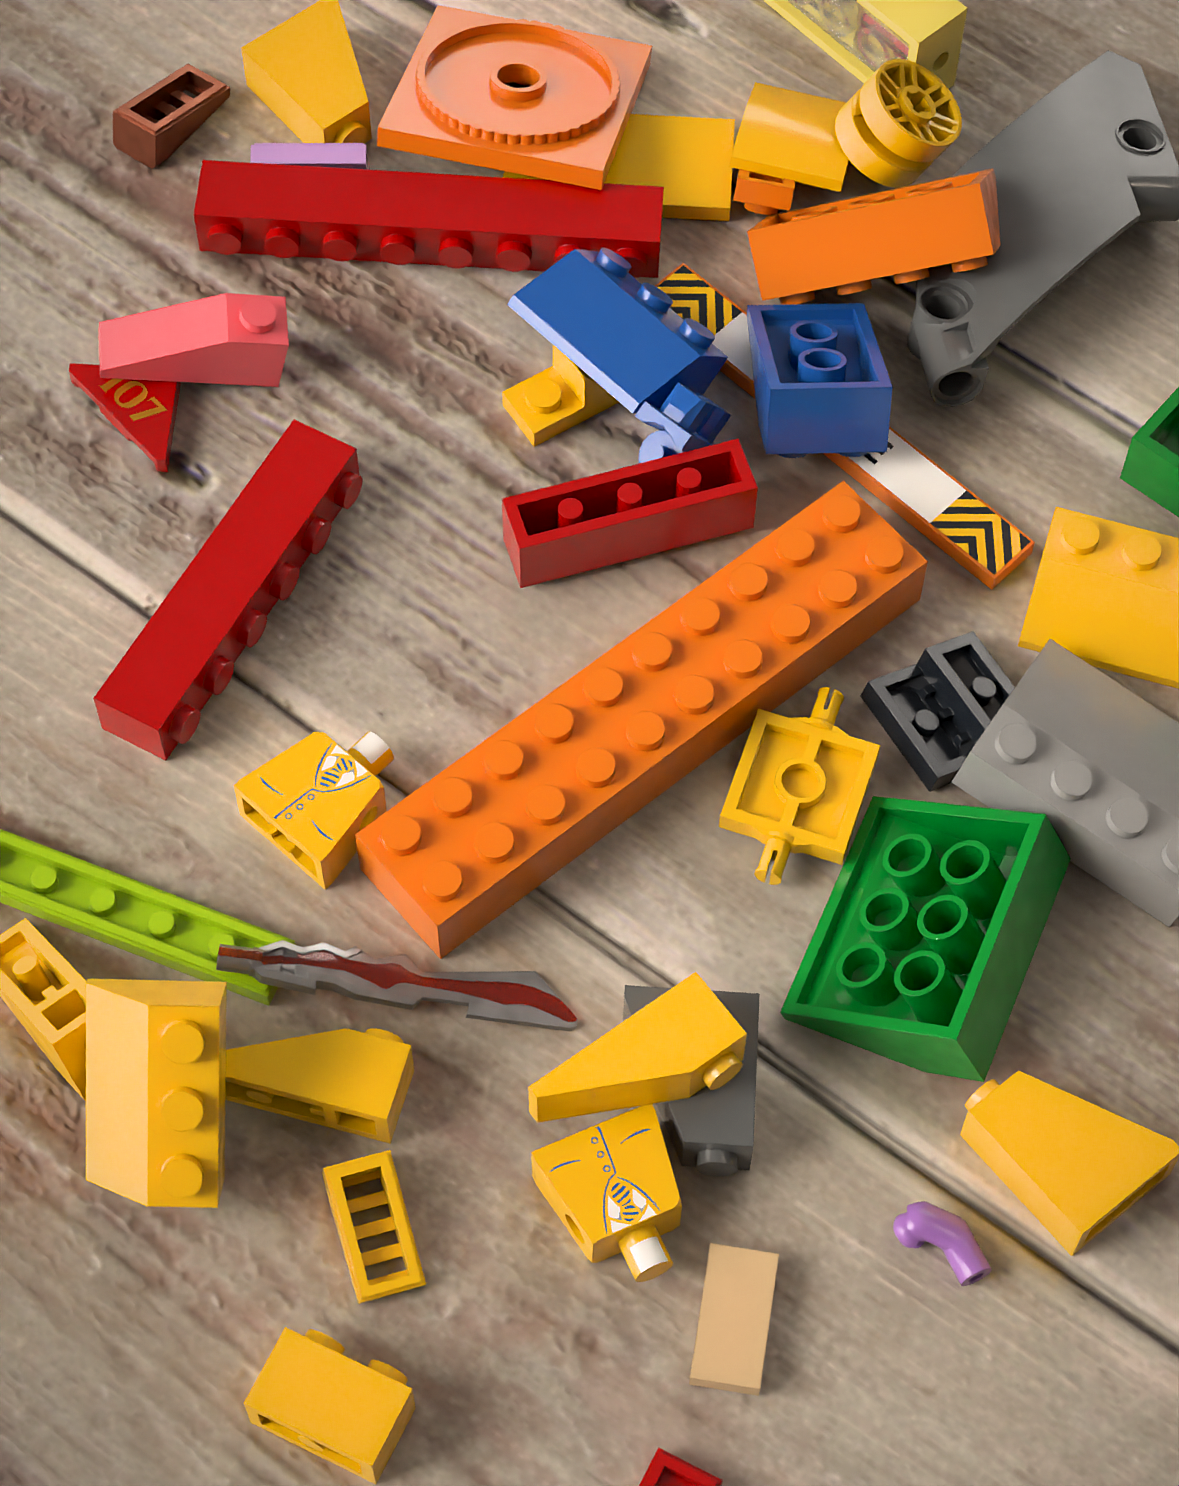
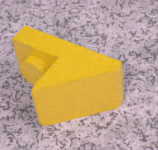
M554 345L553 366L502 392L504 408L534 447L619 403Z

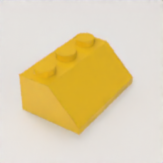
M1055 507L1018 647L1041 652L1048 640L1052 639L1091 666L1179 689V538Z
M87 979V1181L148 1207L218 1208L225 1179L227 982Z

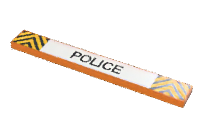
M682 263L657 283L655 287L665 292L672 299L673 304L670 308L682 319H693L713 333L715 339L712 344L728 357L720 371L756 399L747 313L685 263ZM890 426L887 452H868L860 457H846L838 453H823L991 590L1032 554L1035 542Z

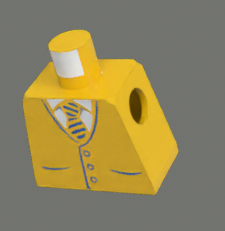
M370 731L347 751L324 732H313L241 778L234 785L239 813L326 890L357 852L355 834L386 812L384 786L376 776L394 760V755L388 745L378 735Z
M653 1104L639 1106L531 1152L532 1177L537 1187L589 1261L597 1263L622 1252L636 1282L651 1280L672 1267L673 1261L661 1235L676 1229L680 1225L682 1204Z

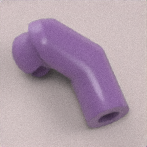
M921 1201L907 1205V1212L895 1218L893 1229L901 1244L907 1248H919L927 1241L941 1248L961 1286L973 1284L986 1277L992 1271L967 1222L961 1217L929 1202Z

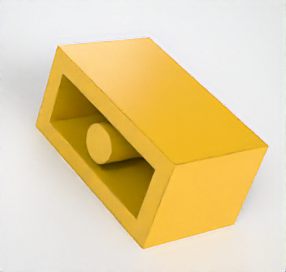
M285 1327L244 1402L250 1423L377 1484L416 1409L413 1388L406 1386L408 1378L402 1372L384 1362L372 1359L368 1366H365L343 1355L345 1348L338 1341L322 1332L308 1329L305 1336Z

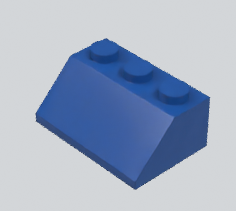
M601 248L599 252L581 249L572 250L516 292L507 304L632 414H636L645 401L661 408L678 382L695 393L704 394L728 359L722 351L712 344L715 336L710 330L693 319H682L670 308L673 301L665 292L649 283L641 284L628 273L631 269L629 262L607 248Z

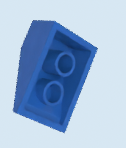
M864 303L747 305V323L757 417L765 453L777 454L785 458H801L812 453H838L846 457H860L868 452H887L893 386Z

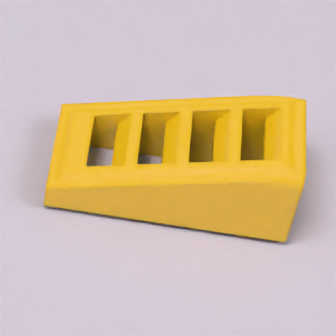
M391 1150L324 1167L322 1176L358 1304L425 1286L426 1281ZM380 1179L383 1191L346 1200L343 1188ZM387 1204L391 1217L353 1226L350 1214ZM395 1230L398 1243L360 1253L357 1240ZM403 1257L406 1270L371 1280L367 1279L364 1267Z

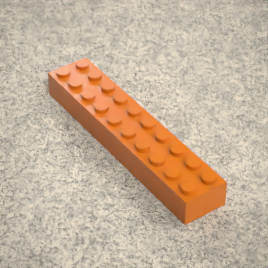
M843 480L357 832L355 838L361 871L432 951L442 959L753 725L758 709L768 712L773 711L917 603L921 597L928 561Z

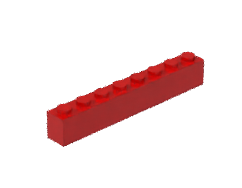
M202 160L193 216L199 250L216 252L223 255L240 253L273 255L278 258L308 257L325 258L339 262L359 260L388 262L394 265L410 263L443 265L450 268H494L520 272L523 270L546 271L574 249L599 252L601 248H607L629 262L631 269L628 273L634 278H658L664 187L604 183L602 190L540 179Z

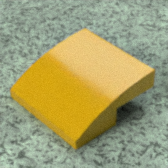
M755 82L739 127L729 167L780 179H791L798 183L841 192L850 160L844 154L838 142L835 120L838 112L847 102Z

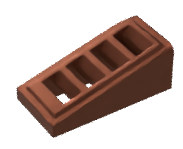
M187 63L113 111V144L118 150L153 169L170 157L230 97V87ZM187 90L188 92L194 94L197 97L192 98L187 94L183 93V91Z

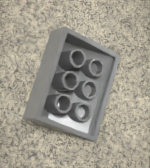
M1049 639L970 751L953 778L952 783L989 808L1046 814L1071 858L1070 862L1170 927L1179 917V723L1052 639Z

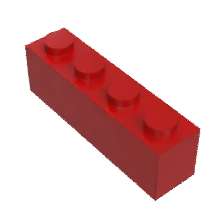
M737 438L502 498L503 540L519 586L524 588L754 528L758 487L740 441Z

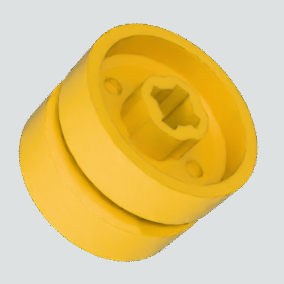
M892 59L883 63L864 83L862 88L840 109L835 120L838 142L850 162L871 180L893 188L906 187L912 184L958 138L962 128L959 106L947 86L927 68L905 59Z

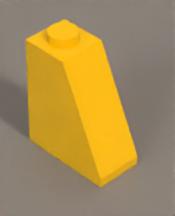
M320 0L241 47L246 85L303 143L365 144L372 139L369 101L338 0Z
M1019 1070L1001 1085L995 1079L989 1080L976 1090L965 1103V1108L968 1112L960 1136L1071 1256L1168 1177L1179 1159V1146L1174 1140Z

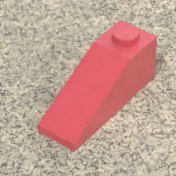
M224 293L99 322L100 378L279 387L289 347L286 297Z

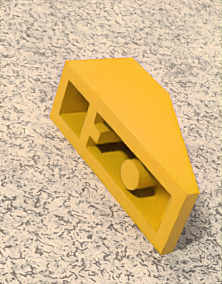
M24 918L0 935V997L58 1072L86 1101V980Z
M695 972L528 1087L529 1113L539 1123L690 1098L705 1086H708L710 1090L718 1089L729 1082L742 1068L743 1063L741 1061L744 1058L747 1033L697 972Z
M344 1028L226 1049V1100L391 1144L414 1074L412 1047L409 1044H405L396 1034L386 1030L370 1028L363 1033Z

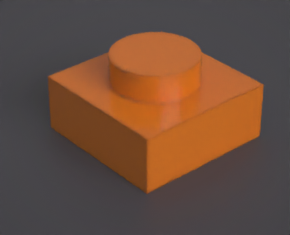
M739 169L733 201L743 202L745 209L758 214L774 215L778 213V209L790 211L795 180L780 179Z

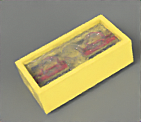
M763 0L863 83L883 63L892 59H905L918 63L930 70L948 89L955 84L968 9L958 0Z

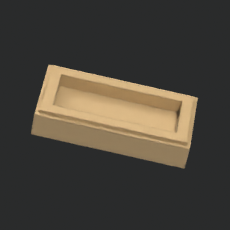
M710 1243L689 1385L759 1396L779 1254Z

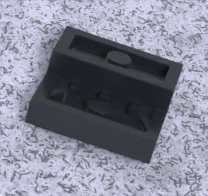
M972 631L925 648L917 664L868 681L860 697L925 787L931 792L952 783L953 778L1015 686Z

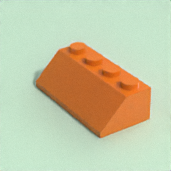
M994 168L768 215L747 231L762 301L779 298L781 305L801 304L814 300L815 290L836 286L837 295H847L872 288L871 279L893 275L895 284H901L929 277V267L951 263L953 272H962L986 266L988 264L986 256L994 255L1001 246Z

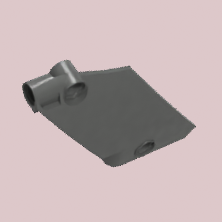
M1108 50L1026 110L951 176L994 168L1001 246L994 255L986 256L988 262L986 266L962 272H953L951 263L929 267L930 276L916 281V307L907 337V347L916 358L921 360L931 397L936 403L942 406L954 407L964 405L976 398L983 389L989 370L986 357L994 351L999 340L1058 285L1134 223L1177 221L1179 219V164L1140 64Z

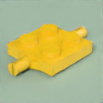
M822 687L818 690V696L810 718H788L762 709L757 711L720 814L719 828L755 838L762 844H765L759 865L754 873L755 877L761 882L765 883L771 863L775 861L770 873L769 884H780L790 853H804L840 865L843 864L878 759L880 745L849 736L840 728L834 726L841 704L844 701V695L836 689L833 691L827 710L825 708L829 699L830 687Z

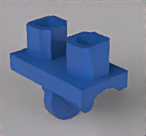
M678 382L661 408L645 401L635 415L643 423L658 429V431L651 433L643 441L639 449V463L716 444L713 441L727 423L731 414L699 392L695 393Z

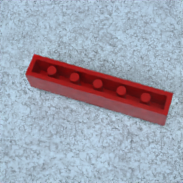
M293 419L94 696V703L103 730L165 761L178 743L185 744L190 740L197 729L201 716L200 712L212 694L219 695L225 690L232 677L234 663L246 646L251 648L259 641L266 627L267 615L279 599L284 601L291 595L299 578V569L311 553L316 555L323 549L331 532V524L341 509H349L358 498L363 478L359 474L357 448Z

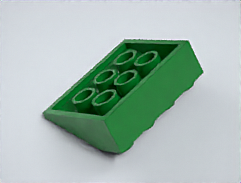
M873 796L780 1011L784 1019L926 1073L984 1082L1071 860L1047 815Z

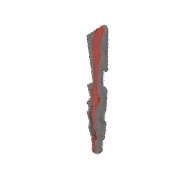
M284 940L260 948L224 944L219 946L216 970L249 974V976L254 977L260 983L315 995L316 989L330 990L354 1000L413 1010L422 1000L468 1006L466 1018L562 1031H573L578 1023L576 1016L536 971L421 972L406 954L374 959L357 946L344 951L325 942L303 948Z

